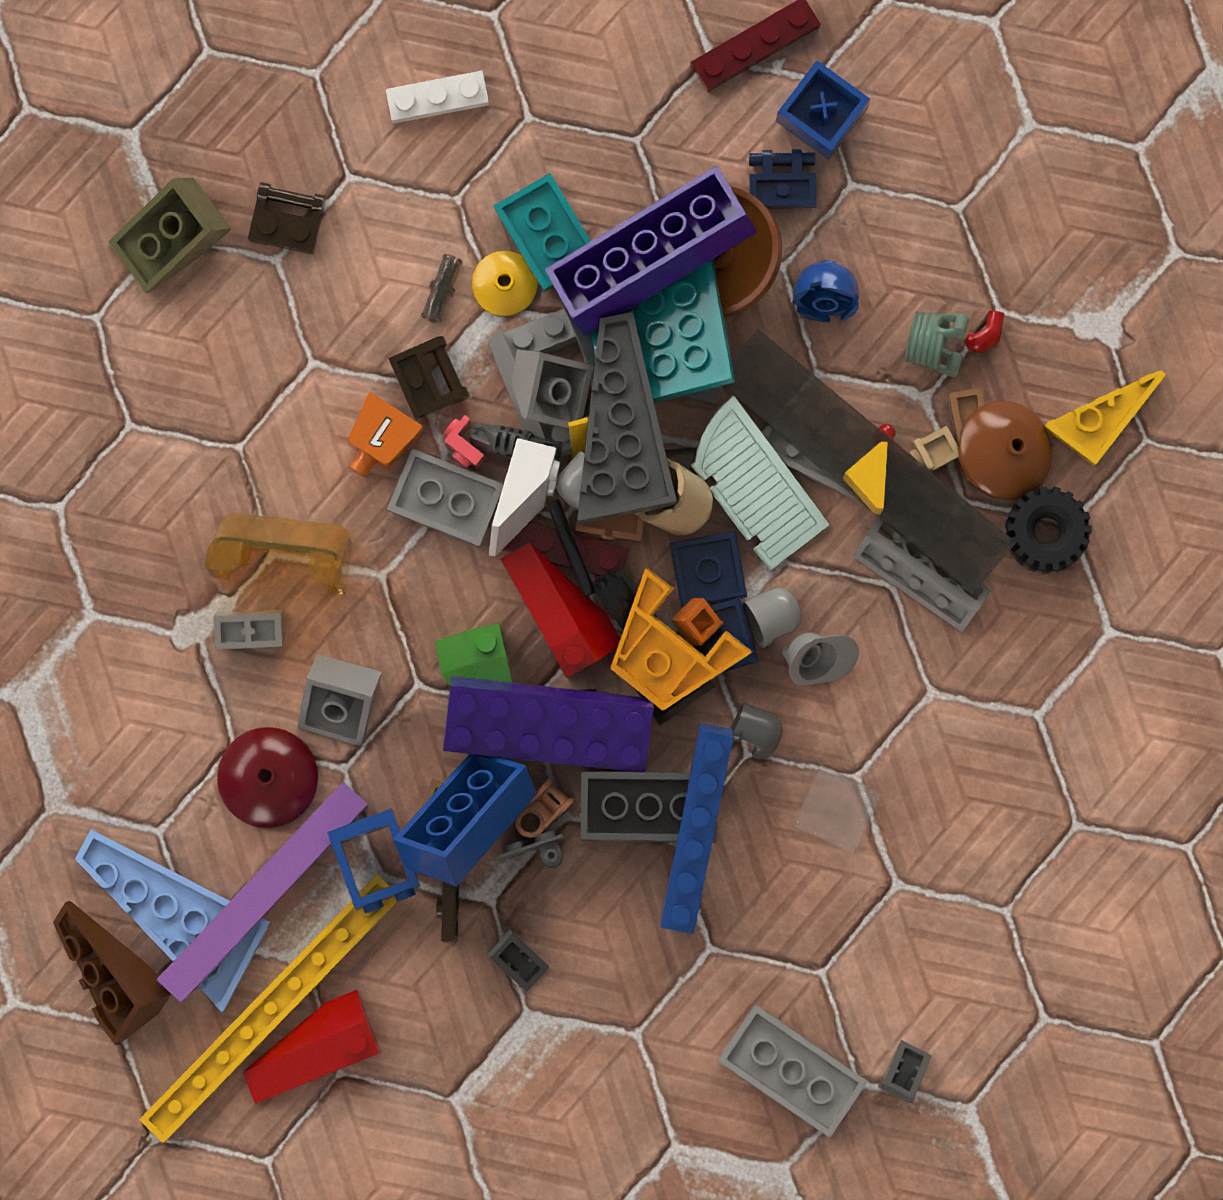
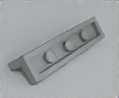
M882 514L853 554L854 558L961 632L964 631L991 592V589ZM882 528L892 535L894 540H888L878 533V530ZM908 550H913L916 553H918L921 559H916L913 556H911ZM936 569H941L947 573L949 578H943L937 574ZM963 588H968L979 596L978 599L975 600L966 594Z

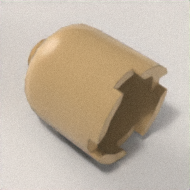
M667 458L677 500L676 505L635 514L643 521L672 534L680 536L689 535L700 529L708 521L712 512L713 496L710 487L699 476L679 463Z

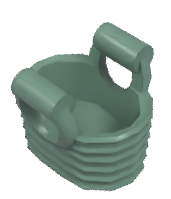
M917 311L909 334L905 361L918 364V366H924L925 368L928 367L930 370L934 369L950 377H956L959 374L963 357L960 353L951 352L945 349L947 337L961 339L965 336L969 322L968 316L962 313L958 315L953 313L932 314L931 312L920 313ZM950 322H954L953 328L949 329ZM941 356L948 359L947 366L940 364Z

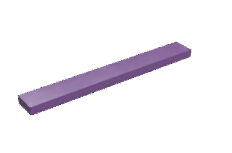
M343 782L156 979L157 982L182 1004L332 845L327 832L353 823L368 807V804Z

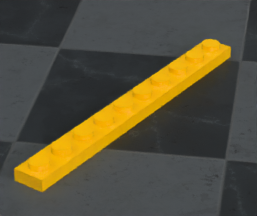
M376 874L359 893L361 897H364L390 886ZM395 896L383 900L384 907L366 914L363 908L356 910L351 900L139 1120L162 1143H165L398 903Z

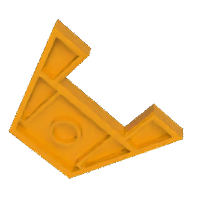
M645 568L610 669L663 711L751 654L752 651L729 632L725 631L705 657L654 616V613L674 588L649 568Z

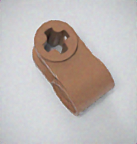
M552 777L536 792L537 795L515 820L516 832L524 840H535V836L543 834L576 801L573 797L568 798L554 785L555 780ZM548 795H550L558 804H556ZM531 815L539 820L540 827L537 831L528 833L521 828L520 822L525 816Z

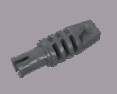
M476 424L469 436L470 444L473 447L495 455L501 454L505 457L510 456L512 458L517 438L556 448L555 461H559L562 454V442L541 439L535 437L531 431H523L517 428L514 430L512 427L505 428L503 425Z

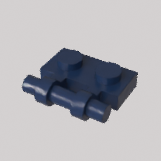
M792 149L791 153H772V150H762V153H749V166H762V174H749V193L759 199L768 209L816 208V173H803L802 166H815V152L802 153V149ZM773 166H792V173H773Z

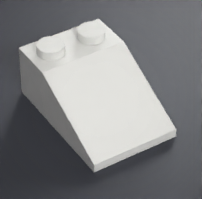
M517 438L492 523L489 546L490 556L495 557L544 508L547 495L554 496L560 462L555 461L556 448Z

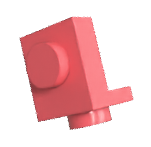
M464 415L460 421L454 419L444 432L447 438L444 442L446 447L454 452L451 457L466 469L471 465L477 470L485 461L484 454L462 438V435L471 425V420Z

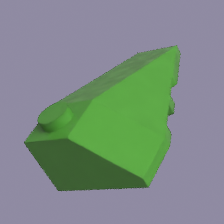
M499 623L466 630L435 641L441 672L449 687L451 676L513 683ZM504 758V759H507V760H510V761L520 760V759Z

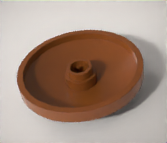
M733 186L730 187L757 233L713 259L724 318L739 314L762 299L774 283L782 260V238L773 214L755 196Z

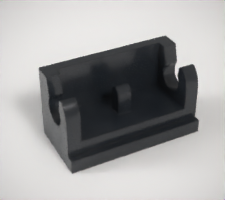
M616 565L593 581L592 584L598 597L624 631L638 589L624 569Z

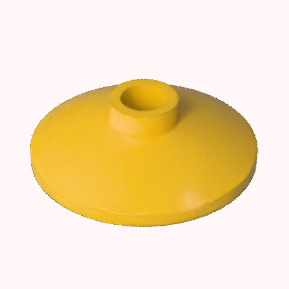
M499 251L486 256L476 266L472 276V291L476 301L484 310L496 316L506 317L521 313L529 307L537 293L538 282L522 255L515 252ZM507 276L511 282L508 286L503 287L498 283L499 278Z

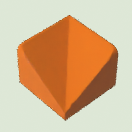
M704 598L691 599L670 620L683 638L693 646H702L723 625V622Z

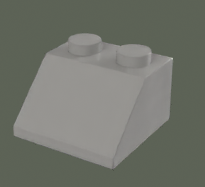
M517 349L511 385L522 418L568 429V422L583 419L594 365L542 352Z
M317 654L306 679L297 728L362 746L377 697L382 672Z

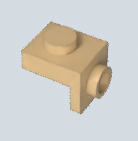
M947 426L922 439L914 440L911 444L912 451L909 452L915 467L918 470L922 468L926 475L959 458L958 446Z

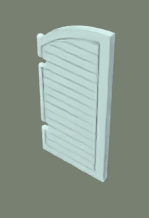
M732 396L721 406L708 423L699 442L695 462L691 466L703 481L712 476L717 482L714 486L710 487L712 495L747 541L755 535L758 537L761 543L753 549L770 571L830 524L735 396Z

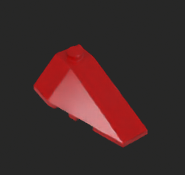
M531 543L500 558L566 678L618 648L620 637L608 615L588 596L583 598L580 589Z
M355 990L325 1002L243 1071L255 1104L382 1053L358 991Z

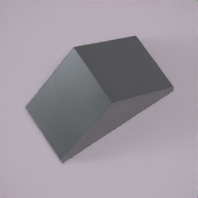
M510 930L487 954L494 963L526 992L549 968L540 957Z
M901 1040L878 1088L908 1103H912L932 1055Z

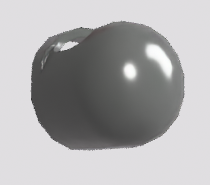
M744 702L730 728L733 729L734 736L731 750L739 740H745L754 744L752 758H769L778 748L782 738L783 728L780 719L770 712Z

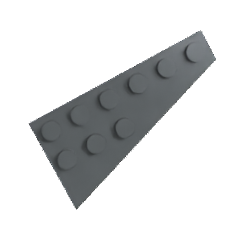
M633 312L600 318L576 525L674 506L677 502Z

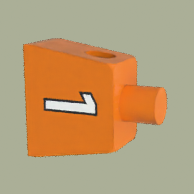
M369 392L348 438L349 445L359 451L349 465V468L364 478L375 462L387 470L391 469L425 432L423 426L375 394Z

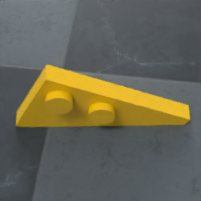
M1162 370L1150 373L1123 388H1118L1089 404L1082 405L1072 412L1055 420L1048 421L1044 428L1092 466H1095L1162 381L1166 373Z

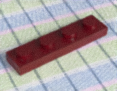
M796 0L691 61V66L708 93L820 28L821 23L806 0Z
M529 522L502 549L503 551L513 552L531 543L552 564L572 569L558 532L551 527ZM573 534L588 574L600 577L616 565L624 569L629 552L628 548Z

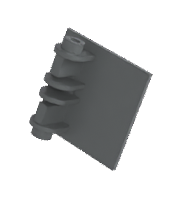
M553 830L535 836L536 843L523 846L522 841L502 847L504 853L497 855L498 859L501 862L539 849L544 865L548 868H557L563 859L558 842L564 841L563 835L556 836Z

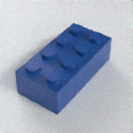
M469 754L393 839L404 867L458 886L537 795L526 765L501 757Z

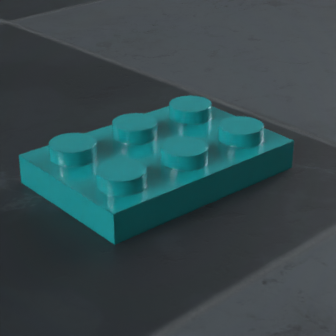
M551 173L493 205L496 214L543 292L554 287L545 269L591 242Z

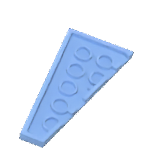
M92 829L89 831L75 858L172 961L189 946L230 902ZM264 918L198 986L222 1013L225 1012L271 924L270 921Z

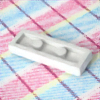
M483 70L386 89L392 124L489 105Z

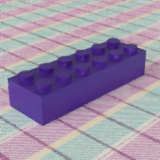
M716 165L549 266L545 271L572 320L584 336L599 328L600 318L625 313L757 233L724 175Z
M451 676L443 751L646 772L654 706L646 697Z

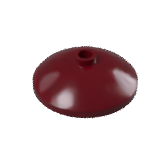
M256 728L237 737L223 753L217 771L218 790L225 806L241 821L260 828L280 827L296 820L312 803L318 786V768L312 752L296 735L280 728ZM263 770H270L272 774L268 782L260 780L259 775Z

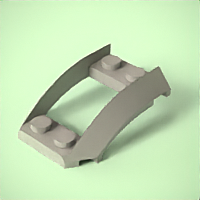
M564 303V309L503 333L500 328L488 341L523 430L531 431L535 437L562 442L560 458L572 454L569 429L551 424L541 427L538 421L522 418L511 385V377L517 349L548 354L577 342L586 364L594 365L592 371L593 379L595 352L592 334L584 336L572 320ZM590 408L584 410L583 418L589 417Z

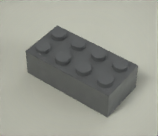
M581 772V842L677 843L690 773ZM717 822L712 843L717 842Z

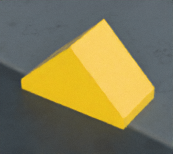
M880 442L848 469L843 476L844 481L874 514H881L884 509L888 442Z

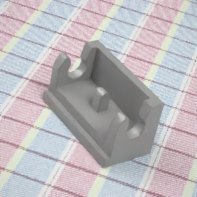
M284 609L217 612L213 616L215 650L283 647L285 633L283 632Z

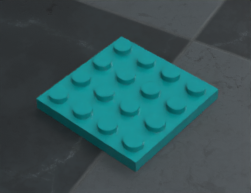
M713 259L623 313L633 312L654 403L735 382ZM599 328L591 332L595 358Z

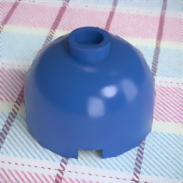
M824 260L808 266L800 273L794 285L792 303L793 306L797 305V312L801 316L810 320L830 322L829 316L840 315V321L846 320L855 315L859 308L858 283L854 274L849 269L834 261Z

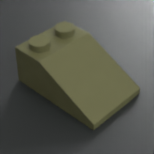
M193 177L173 178L108 242L145 293H150L210 250L231 228Z

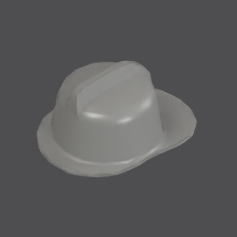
M808 632L795 638L790 646L782 649V653L789 666V677L792 682L799 686L831 682L848 674L856 665L859 657V647L855 640L847 635L823 637L816 633Z

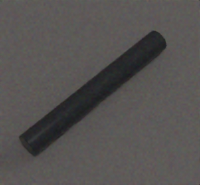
M559 499L548 503L547 507L582 596L584 598L595 594V589Z

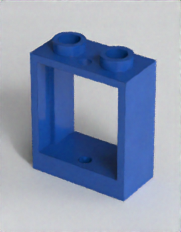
M392 809L327 832L353 905L356 910L363 908L365 914L384 907L382 901L395 896L398 902L415 896L414 889L421 887L416 872L404 867L408 878L405 882L364 897L360 896L342 844L386 827L390 828L394 839L401 830Z

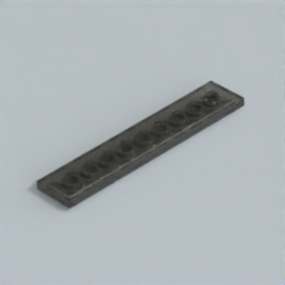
M759 329L732 359L735 382L722 385L721 387L732 396H735L741 404L866 508H868L867 505L844 481L843 476L848 469L880 442H888L884 509L881 514L875 515L971 595L1016 544L1014 540Z

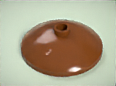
M995 401L979 407L966 419L959 435L958 455L965 475L978 490L995 499L1015 500L1025 497V494L1032 490H1037L1044 482L1051 467L1052 446L1047 430L1032 411L1018 403ZM1012 441L1017 443L1018 451L1013 449Z

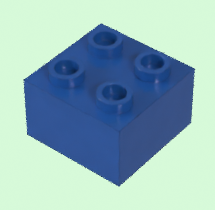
M816 60L777 112L776 122L829 160L868 109L870 98Z

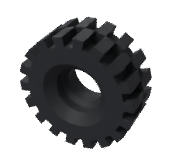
M1040 487L1036 491L1032 490L1026 493L1025 497L1020 498L1013 506L1005 523V541L1009 543V552L1018 558L1017 562L1021 566L1025 564L1029 567L1028 570L1033 572L1039 570L1042 571V574H1049L1052 571L1057 573L1073 565L1082 556L1090 542L1089 535L1092 533V525H1089V513L1085 512L1082 508L1084 504L1081 500L1076 501L1073 498L1074 494L1071 492H1061V488L1053 487L1052 489ZM1043 518L1055 520L1060 526L1058 540L1049 544L1038 540L1035 535L1036 523Z

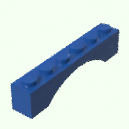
M699 723L676 848L660 916V928L694 934L734 737L733 729Z

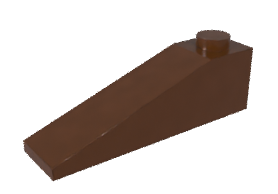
M65 902L53 924L69 959L76 961L83 978L79 982L82 989L89 988L97 1006L92 1008L96 1020L116 1046L158 1015L171 994L157 982L158 975L148 964L73 902Z

